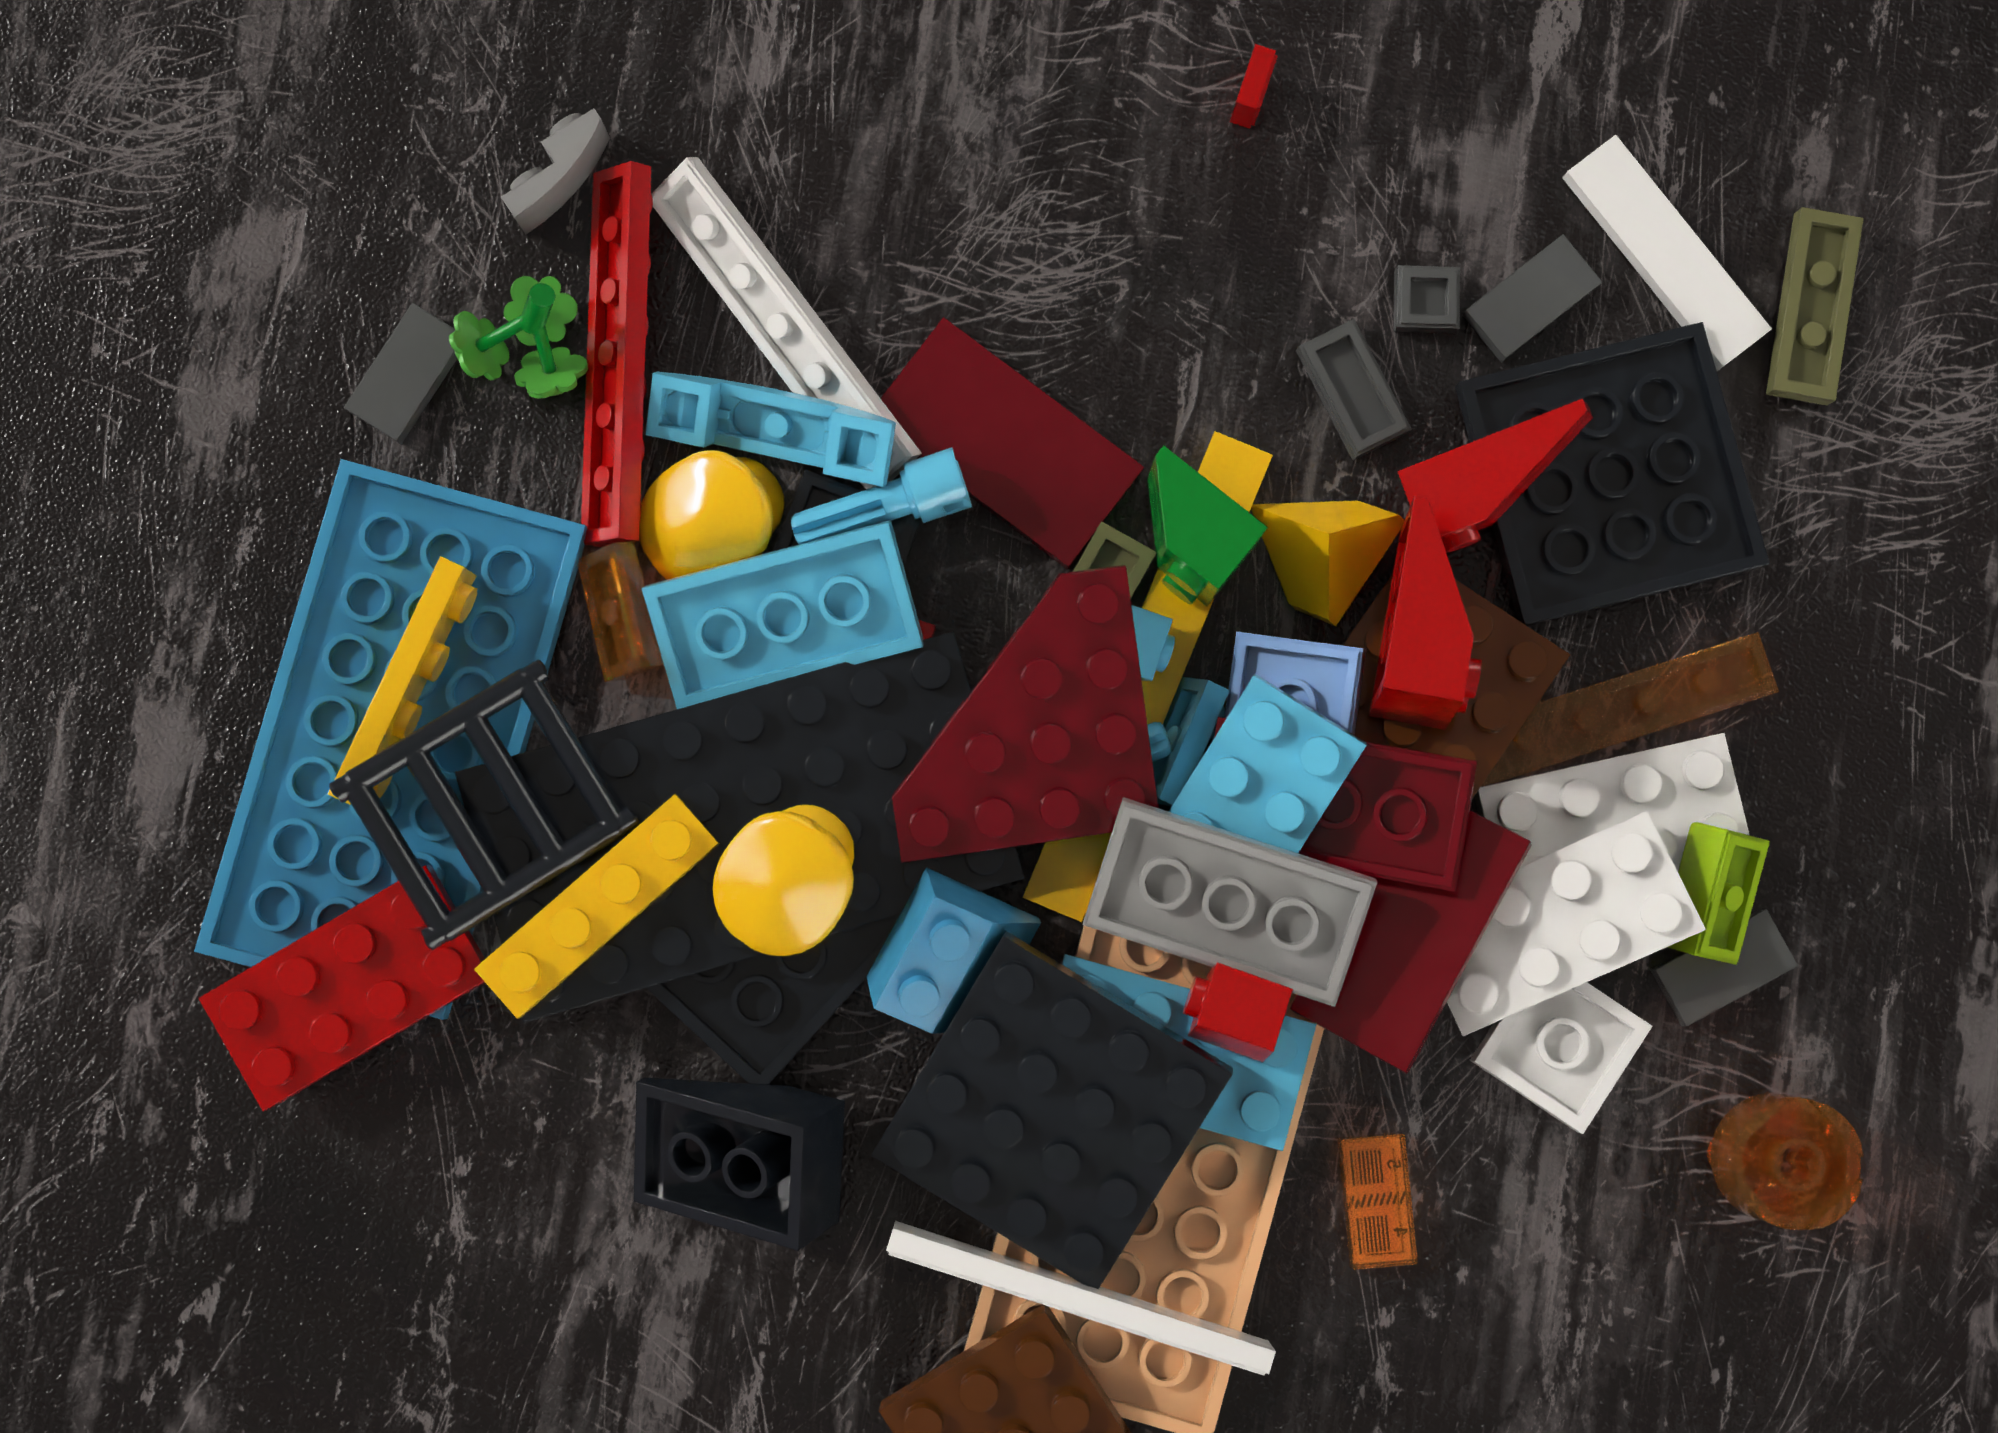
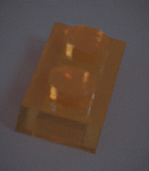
M634 541L612 543L579 558L578 568L604 682L625 680L661 666L662 661L658 643L641 589L644 587V575L639 565Z

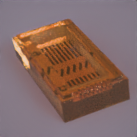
M1397 1132L1338 1138L1350 1267L1353 1270L1418 1264L1405 1134Z

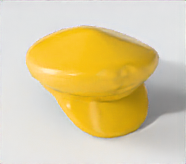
M715 450L691 454L659 475L647 490L641 502L639 539L642 549L658 573L667 580L762 555L769 544L772 533L780 524L784 513L785 501L783 490L772 472L756 460L747 457H734L728 453Z
M797 805L783 811L766 813L747 823L724 850L717 864L713 879L714 904L718 916L730 934L754 951L773 956L799 954L822 942L835 928L843 915L853 890L854 874L852 865L855 857L854 842L847 826L833 813L815 805Z

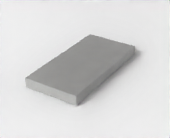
M1123 797L1082 925L1207 966L1214 967L1218 962L1292 988V993L1335 1007L1377 885V880L1361 873Z

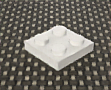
M1586 982L1493 1023L1470 1061L1574 1131L1584 1134L1651 1030L1652 1025Z

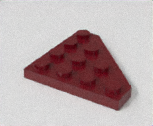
M1125 565L1059 574L1021 627L1016 630L988 667L987 672L965 701L963 700L933 740L931 746L910 774L905 777L892 794L901 863L1112 833L1123 797L1158 808L1127 568Z

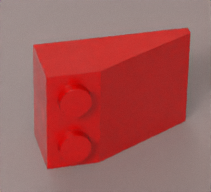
M1414 496L1399 532L1369 716L1446 730L1457 712L1465 713L1469 698H1475L1481 674L1482 660L1471 658L1474 635L1429 499L1427 497Z

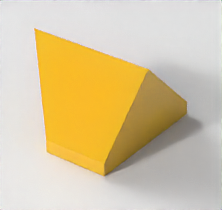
M1361 501L1253 504L1251 507L1253 516L1268 527L1262 538L1288 603L1295 610L1334 626H1337L1404 523V519L1400 515Z

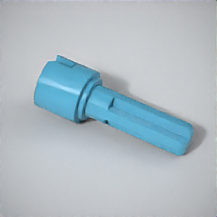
M953 447L903 463L905 470L899 471L901 478L887 482V485L884 487L876 486L795 513L791 517V527L797 543H807L889 520L892 521L913 514L915 519L921 518L922 522L926 523L971 508V500L959 463L955 458Z

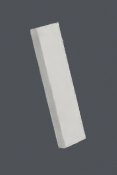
M1614 135L1566 172L1563 180L1680 326L1703 322L1716 371L1720 370L1772 330L1617 135Z

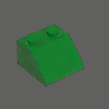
M1163 445L1155 455L1147 479L1155 550L1157 552V567L1167 574L1162 579V583L1173 594L1190 605L1198 599L1208 606L1255 548L1268 527Z

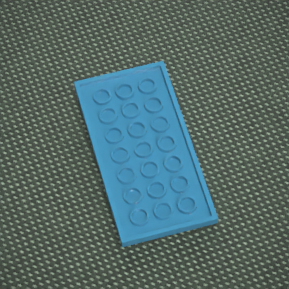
M340 460L194 952L252 967L398 881L352 805L345 802L341 803L339 799L328 795L330 790L329 784L336 778L440 556L467 568L477 575L472 584L473 587L477 588V596L468 617L463 623L455 621L444 645L450 647V653L443 671L436 681L431 682L427 680L417 704L422 706V713L414 731L537 659L543 662L548 675L584 550L586 525L351 461ZM521 698L488 718L510 756L526 751L535 720ZM465 732L431 752V755L462 805L463 801L455 772L484 764ZM408 767L395 773L380 800L422 867L432 865L455 907L484 891ZM474 928L469 930L471 935L473 934ZM453 1002L429 1016L442 1020L448 1019Z

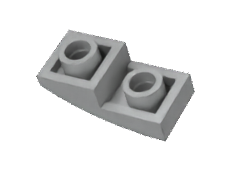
M594 108L584 115L574 113L558 121L550 130V136L541 141L553 164L545 169L536 167L522 173L510 185L511 190L501 196L525 235L545 222L577 192L601 158L610 137Z

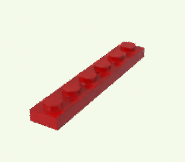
M634 161L593 173L587 334L588 370L586 372L581 524L587 526L584 544L598 547L639 541L641 469L645 452L643 409L647 390L645 348L649 328L647 287L651 267L649 226L653 198L651 194V166Z

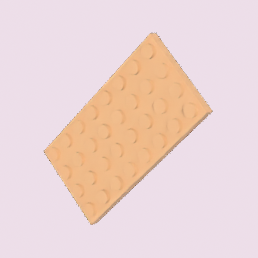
M1083 926L1075 957L1189 989L1195 976L1206 979L1207 974L1213 968L1087 926ZM1292 993L1285 1015L1311 1022L1290 1009L1297 994ZM1316 1025L1283 1151L1199 1128L1100 1287L1242 1332L1324 1028ZM997 1232L992 1252L1068 1276ZM982 1285L964 1351L1042 1304ZM1049 1307L1122 1418L1174 1433H1214L1232 1365Z

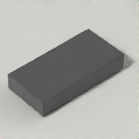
M1562 234L1466 309L1462 315L1502 363L1594 291L1602 281L1564 234Z
M411 303L343 408L402 445L457 360L455 352L449 343V335L455 329L414 303Z
M1355 319L1298 346L1296 352L1353 461L1408 434L1412 430Z
M1760 909L1750 915L1737 965L1681 952L1651 968L1650 971L1681 1026L1687 1027L1794 969L1798 964L1768 910Z

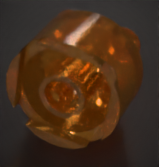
M1775 1092L1749 1097L1735 1105L1723 1117L1707 1150L1708 1162L1712 1166L1715 1181L1724 1197L1736 1209L1747 1216L1779 1228L1790 1230L1824 1228L1844 1216L1851 1209L1860 1194L1863 1179H1860V1157H1863V1151L1858 1134L1842 1114L1827 1104L1819 1103L1815 1100ZM1786 1149L1791 1150L1786 1157L1787 1162L1791 1166L1787 1173L1780 1169L1784 1163L1781 1156Z

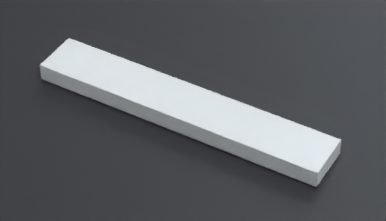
M686 157L652 193L653 208L793 393L846 405L896 422L887 482L892 481L900 474L899 471L904 470L903 463L915 460L922 454L701 160L698 157ZM860 482L866 490L876 487V485Z
M898 1221L894 1223L886 1249L890 1256L1265 1376V1373H1270L1276 1353L1268 1340L1107 1288L1100 1287L1096 1289L1084 1285L1072 1277Z

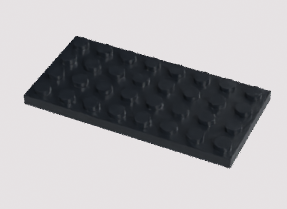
M954 631L923 640L924 646L914 650L856 665L843 662L577 737L620 808L627 805L638 816L640 824L676 794L720 844L522 1017L523 1023L763 954L745 945L726 929L718 916L712 888L717 864L729 843L747 823L766 813L783 811L797 805H815L836 815L849 829L854 842L855 856L852 865L854 874L853 890L843 915L829 935L900 915L926 867L978 891L1024 879L1016 846L901 863L892 794L905 777L910 774L963 700L965 701L971 693ZM551 745L511 756L563 842L597 822V819ZM485 764L455 772L464 808L506 876L541 856ZM634 829L495 914L494 919L501 944L507 941Z

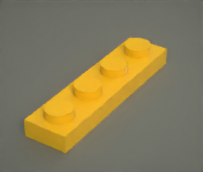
M440 556L335 780L343 776L350 769L396 743L399 739L414 732L422 713V706L417 704L427 680L431 682L436 681L443 671L450 653V647L444 645L455 621L458 623L465 621L476 600L477 588L473 587L472 584L477 575L467 568ZM392 776L373 787L379 798L385 793ZM329 790L328 795L338 799L332 794L331 790Z
M674 794L474 968V970L517 1019L522 1018L720 843L678 795Z

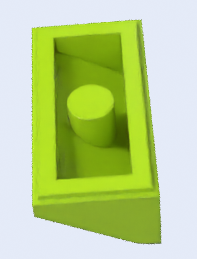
M1699 822L1691 824L1678 873L1706 930L1670 945L1668 948L1694 956L1737 965L1769 847L1768 840Z

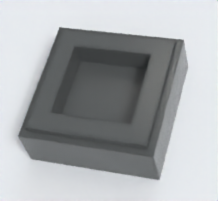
M1398 265L1394 271L1393 332L1456 334L1460 329V267Z

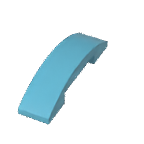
M657 371L652 374L645 435L702 448L715 444L820 467L823 468V474L884 487L888 481L896 422L853 407L788 391L709 377Z

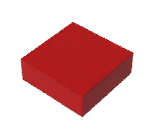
M1255 44L1230 123L1249 129L1251 125L1255 126L1278 55H1275L1276 50Z

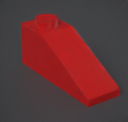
M1582 398L1397 471L1408 502L1411 506L1414 496L1427 497L1429 499L1446 553L1470 546L1481 540L1478 530L1493 525L1593 419L1589 406Z

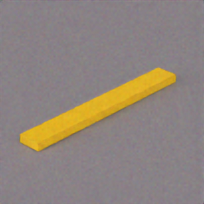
M1214 431L1198 473L1246 511L1250 512L1273 455ZM1159 568L1142 608L1173 619L1168 634L1175 637V644L1165 670L1162 673L1155 671L1152 681L1142 680L1147 724L1161 722L1163 725L1213 600L1208 606L1198 599L1192 605L1184 602L1162 583V579L1167 574ZM1111 833L1045 842L1022 898L1082 922Z

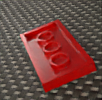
M432 865L423 866V870L448 910L451 911L456 908ZM397 881L198 999L262 1111H266L484 984V980L477 974L474 968L484 961L485 957L470 931L465 932L452 941L446 942L435 950L429 949L421 932L427 926L400 882Z

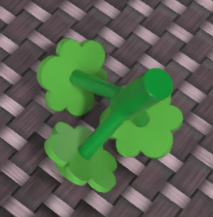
M531 276L517 278L510 289L513 301L507 303L503 311L508 323L495 329L490 320L486 318L478 320L468 311H462L454 317L455 331L449 335V343L459 360L461 368L472 378L484 375L488 380L493 381L501 376V366L509 360V350L504 340L515 334L521 343L527 346L536 345L538 350L532 351L522 358V369L518 370L514 375L516 384L520 387H526L528 395L533 398H547L573 390L577 386L576 378L583 376L588 370L587 360L583 356L571 355L570 350L566 347H556L551 350L549 341L558 342L562 340L566 334L565 324L571 322L578 312V305L574 297L568 293L561 292V284L553 276H546L540 282Z

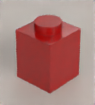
M1217 962L1207 974L1206 979L1195 976L1183 1010V1014L1193 1017L1188 1036L1263 1062L1274 1052L1293 989Z

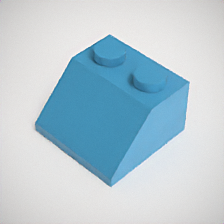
M926 867L866 976L873 1008L929 1033H945L1005 931L1030 944L1041 924L1040 919Z

